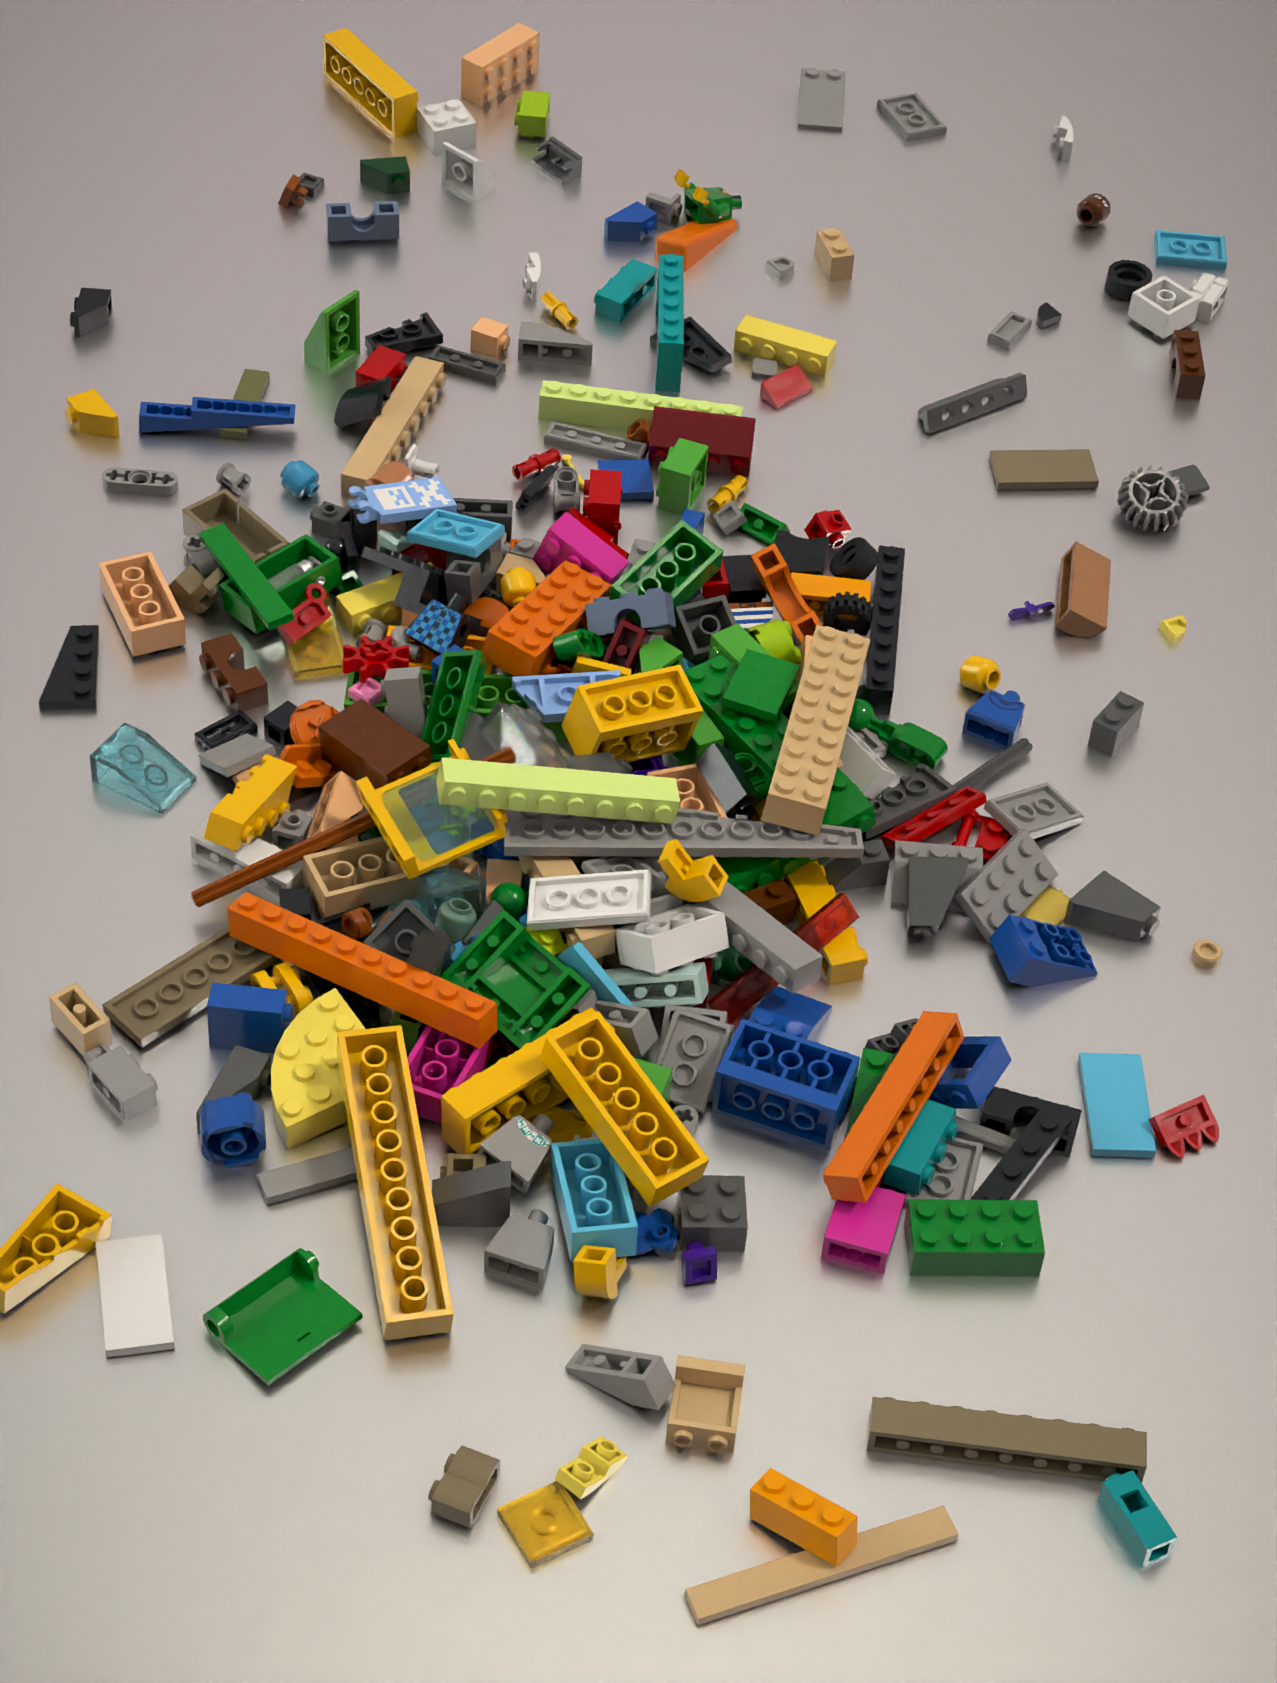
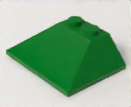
M504 909L440 976L442 979L497 1002V1028L519 1049L526 1043L535 1041L554 1028L592 988L571 967H566L538 943L525 927Z

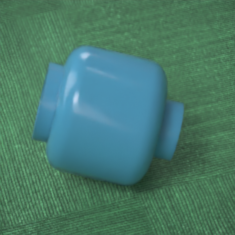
M303 460L291 461L281 471V485L297 499L314 496L320 487L318 484L319 474Z

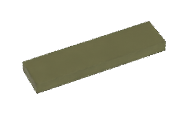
M245 369L233 400L261 402L270 380V373L268 371ZM251 426L221 428V437L247 440Z

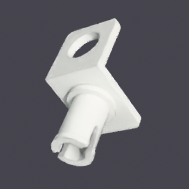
M413 444L404 459V465L413 471L410 476L412 478L415 475L427 478L438 477L440 464L419 460L417 445Z

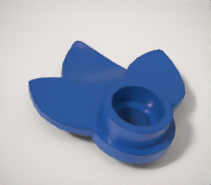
M662 1208L655 1209L651 1215L644 1212H635L638 1225L636 1254L641 1255L652 1249L656 1253L666 1254L676 1248L679 1234L677 1228L673 1226L675 1219L671 1212Z

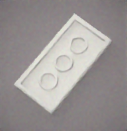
M651 870L530 878L527 911L528 931L650 922Z
M162 1234L95 1242L106 1358L175 1349Z

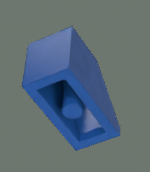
M637 201L605 219L604 239L606 241L641 242L656 233L658 213Z

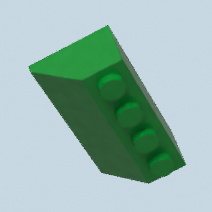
M480 650L443 652L420 738L430 745L432 763L441 761V758L451 757L449 740L454 739L458 747L461 745L476 709L480 686L485 676L484 671L487 661Z

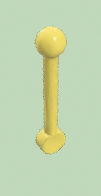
M568 454L563 455L562 463L575 469L572 464V456ZM578 473L579 488L584 489V479Z

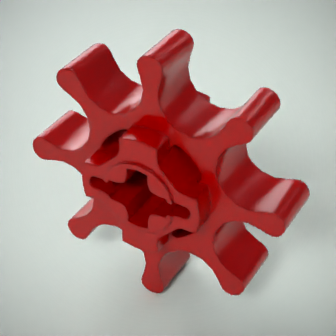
M361 636L360 647L343 646V673L360 672V683H366L369 677L373 679L382 677L384 679L387 669L409 667V646L392 647L391 636H386L385 640L377 639L375 642H370L367 636Z

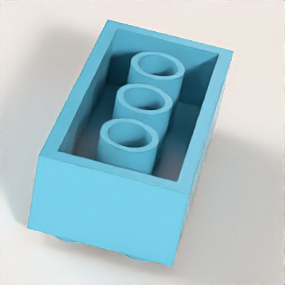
M600 1139L551 1143L550 1174L571 1262H573L583 1245L615 1248L616 1257L635 1256L638 1225L624 1172Z

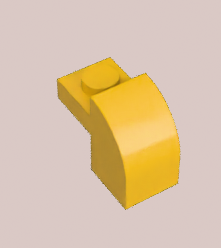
M677 839L666 843L658 860L663 871L669 876L665 885L666 889L676 897L690 902H703L720 897L729 877L713 855L693 861Z
M583 1245L573 1260L574 1283L577 1293L582 1296L605 1299L616 1298L618 1295L617 1283L627 1268V1257H616L615 1248Z

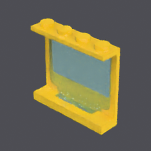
M454 739L448 741L451 753L449 758L470 760L464 747L459 749ZM441 761L376 790L368 777L356 781L362 803L408 880L507 836L504 824L508 823V819L504 810L439 804L436 779Z

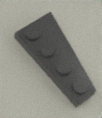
M923 762L919 763L916 766L915 772L912 774L906 773L900 778L899 784L893 788L887 787L882 791V796L879 799L870 800L874 806L876 825L868 831L862 832V837L869 839L911 819L957 792V788Z

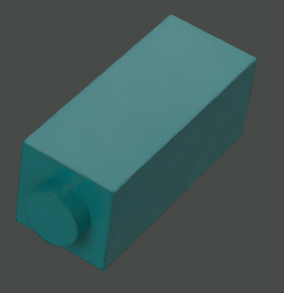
M1132 1470L1122 1475L1116 1473L1106 1478L1102 1484L1098 1502L1140 1567L1143 1568L1171 1556L1177 1536L1134 1471Z

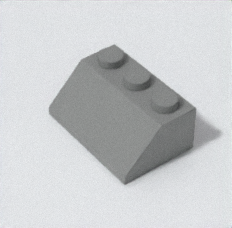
M895 840L891 864V907L907 908V862L909 856L969 858L968 867L956 891L957 893L983 867V848ZM953 897L947 912L965 913L955 897Z

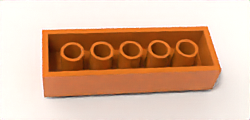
M565 560L488 631L482 649L486 661L515 677L537 675L557 656L553 647L554 637L574 630L585 629L587 627L585 604L594 603L593 599L608 597L612 585L603 581L599 576L592 575L581 569L578 565Z

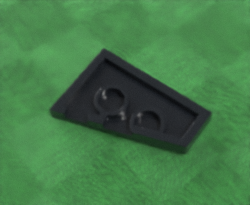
M427 312L420 314V319L414 322L410 319L403 321L402 326L399 328L388 327L365 336V346L371 354L379 345L399 352H409L412 349L431 348L443 343L442 332Z
M691 316L684 319L683 360L711 373L732 363L731 354ZM658 333L650 336V344L656 347Z

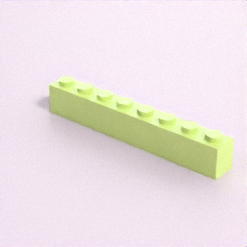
M543 380L539 395L538 420L628 431L629 427L641 418L652 426L654 406L741 417L743 406Z
M441 758L436 779L439 804L666 824H674L680 805L676 778Z

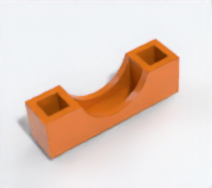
M773 543L752 554L751 566L773 602L783 621L787 620L790 623L792 638L799 647L806 635L813 637L816 624L823 625L814 610L808 607L799 593L788 565L776 544Z

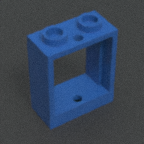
M966 1036L928 1099L955 1109H979L1012 1061L1001 1037ZM959 1068H971L964 1079H952Z

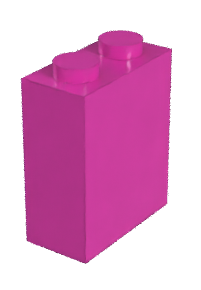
M875 1187L866 1203L836 1200L825 1232L821 1257L884 1274L901 1220L906 1195L891 1189Z

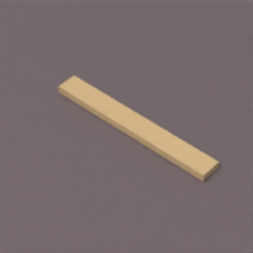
M943 1505L857 1533V1545L837 1567L804 1550L686 1588L684 1596L697 1625H701L958 1540L959 1533Z

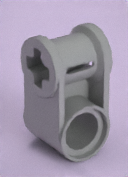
M560 467L555 471L553 512L569 511L570 508L580 512L578 473L574 468Z
M199 534L188 535L184 538L183 548L186 551L184 565L186 567L191 564L205 579L217 568L224 575L226 574L202 543Z

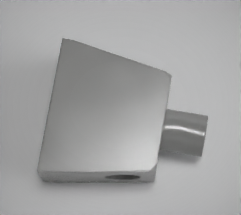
M534 1209L531 1211L528 1219L518 1215L509 1216L485 1249L484 1271L543 1289L554 1246L555 1229L552 1226L546 1225L549 1220L548 1215L541 1210Z

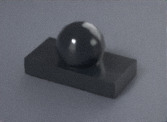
M349 521L339 522L340 538L333 537L328 539L324 543V547L339 558V563L345 561L347 572L354 570L358 576L359 554Z

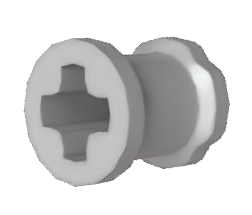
M229 462L223 464L216 474L217 482L221 485L229 486L237 495L245 493L251 483V477L248 474L239 472Z
M377 619L368 620L364 625V633L356 641V646L360 647L361 636H367L370 642H375L377 639L384 640L388 631L387 626Z

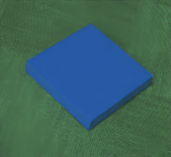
M649 459L598 460V470L622 471L621 487L623 488V493L620 500L654 499Z

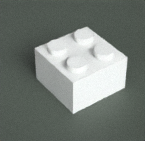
M459 99L448 100L438 104H428L417 108V132L433 155L442 154V143L444 142L460 150L476 147L477 123Z
M1164 275L1132 292L1128 317L1164 339L1173 334L1174 330H1180L1195 322L1200 297Z

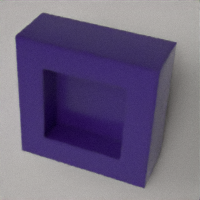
M700 1242L687 1244V1251H682V1279L685 1285L717 1280V1252L714 1246L703 1247Z

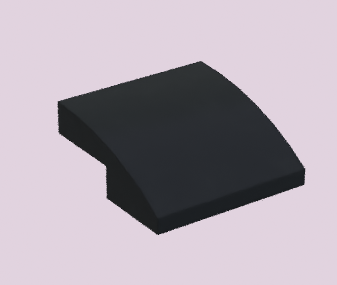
M387 376L348 389L338 403L334 423L341 428L381 415L383 401L390 398L392 378Z

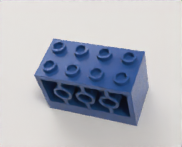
M741 1019L716 1070L711 1112L830 1151L853 1100L860 1057L756 1022Z

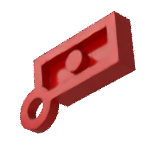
M309 584L304 591L306 601L292 610L294 620L277 627L289 646L332 616L323 603L326 598V591L321 584ZM312 590H316L319 593V598L313 597Z

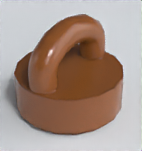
M642 418L636 420L627 431V439L649 445L650 424Z
M359 907L344 913L342 916V928L348 937L357 941L371 933L373 921L367 909Z

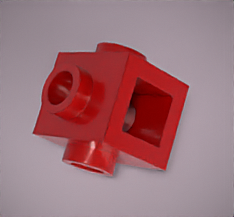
M824 510L815 513L804 531L809 539L819 537L830 538L829 548L836 549L845 543L846 537L852 529L840 510Z

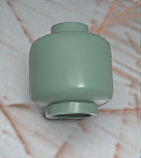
M452 898L441 903L434 925L451 943L455 944L466 937L474 926L477 915L468 901L461 898Z

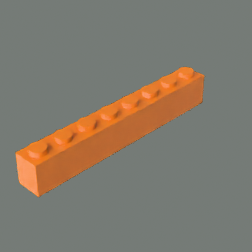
M923 1011L917 1023L914 1024L912 1031L901 1045L898 1054L893 1062L890 1063L882 1080L877 1084L874 1093L864 1105L856 1122L851 1126L845 1140L838 1147L837 1153L829 1166L824 1170L823 1180L825 1185H827L832 1200L867 1202L965 1038L957 1013Z

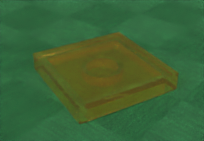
M557 1481L500 1506L497 1510V1515L530 1569L593 1540L594 1533L565 1487Z

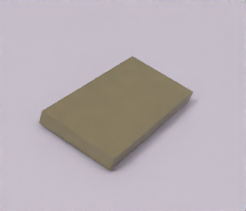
M1089 449L990 451L989 459L998 490L1098 488L1099 480Z

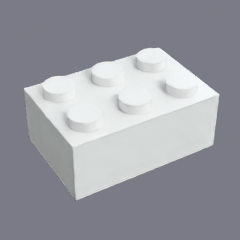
M691 904L651 916L650 922L631 923L615 929L620 964L632 967L634 971L650 972L652 976L666 975L669 973V969L674 967L691 966L694 964V960L715 957L719 951L729 948L724 912Z

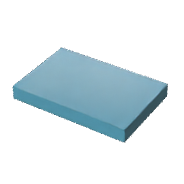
M1155 230L1156 264L1226 270L1225 236Z
M436 509L407 532V540L476 558L505 534V527L499 523Z

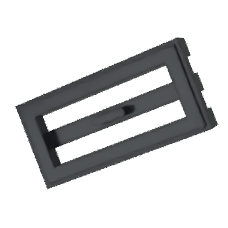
M551 464L548 465L523 490L515 504V508L523 513L550 485V481L553 479L557 469Z
M240 709L194 733L197 743L201 742V747L204 750H210L246 733L253 735L258 732V727Z

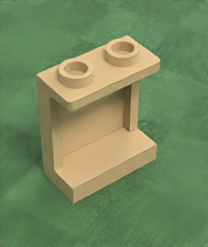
M678 1355L674 1381L676 1387L672 1394L665 1443L675 1444L679 1447L691 1446L709 1449L713 1452L733 1453L746 1365Z

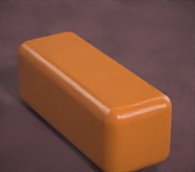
M732 218L730 220L698 224L696 221H692L657 236L655 240V260L659 262V254L683 256V270L686 272L736 231L737 222Z

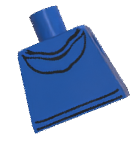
M993 690L988 691L967 710L962 733L1006 750L1015 743L1022 724L1025 705L1023 702H1020L1019 694L1012 690H1008L1004 695Z

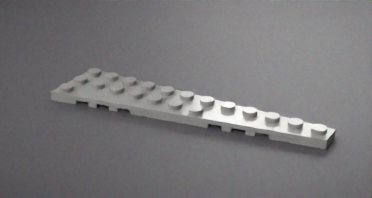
M686 808L678 809L674 824L504 810L508 819V823L504 824L507 835L504 837V856L660 857L666 843L674 839L679 841L690 857L713 855L714 857L863 858L864 853L861 829L822 824L819 836L769 822L747 820L746 815L736 814V818L733 819L718 817V812Z

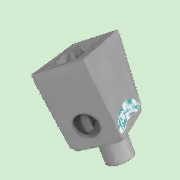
M539 1114L532 1123L522 1116L516 1115L480 1144L478 1154H486V1165L511 1161V1184L523 1194H526L551 1153V1143L553 1141L547 1134L554 1127V1124L544 1114Z

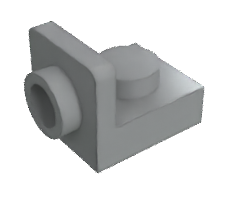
M652 192L646 196L645 206L658 213L657 221L670 224L676 217H679L683 205L680 203L681 195L677 193L671 199Z

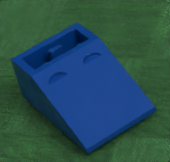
M1009 914L989 938L1009 982L1035 987L1093 977L1098 974L1092 962V957L1082 942L1080 933L1073 928L1061 927L1048 922L1044 923L1027 917Z

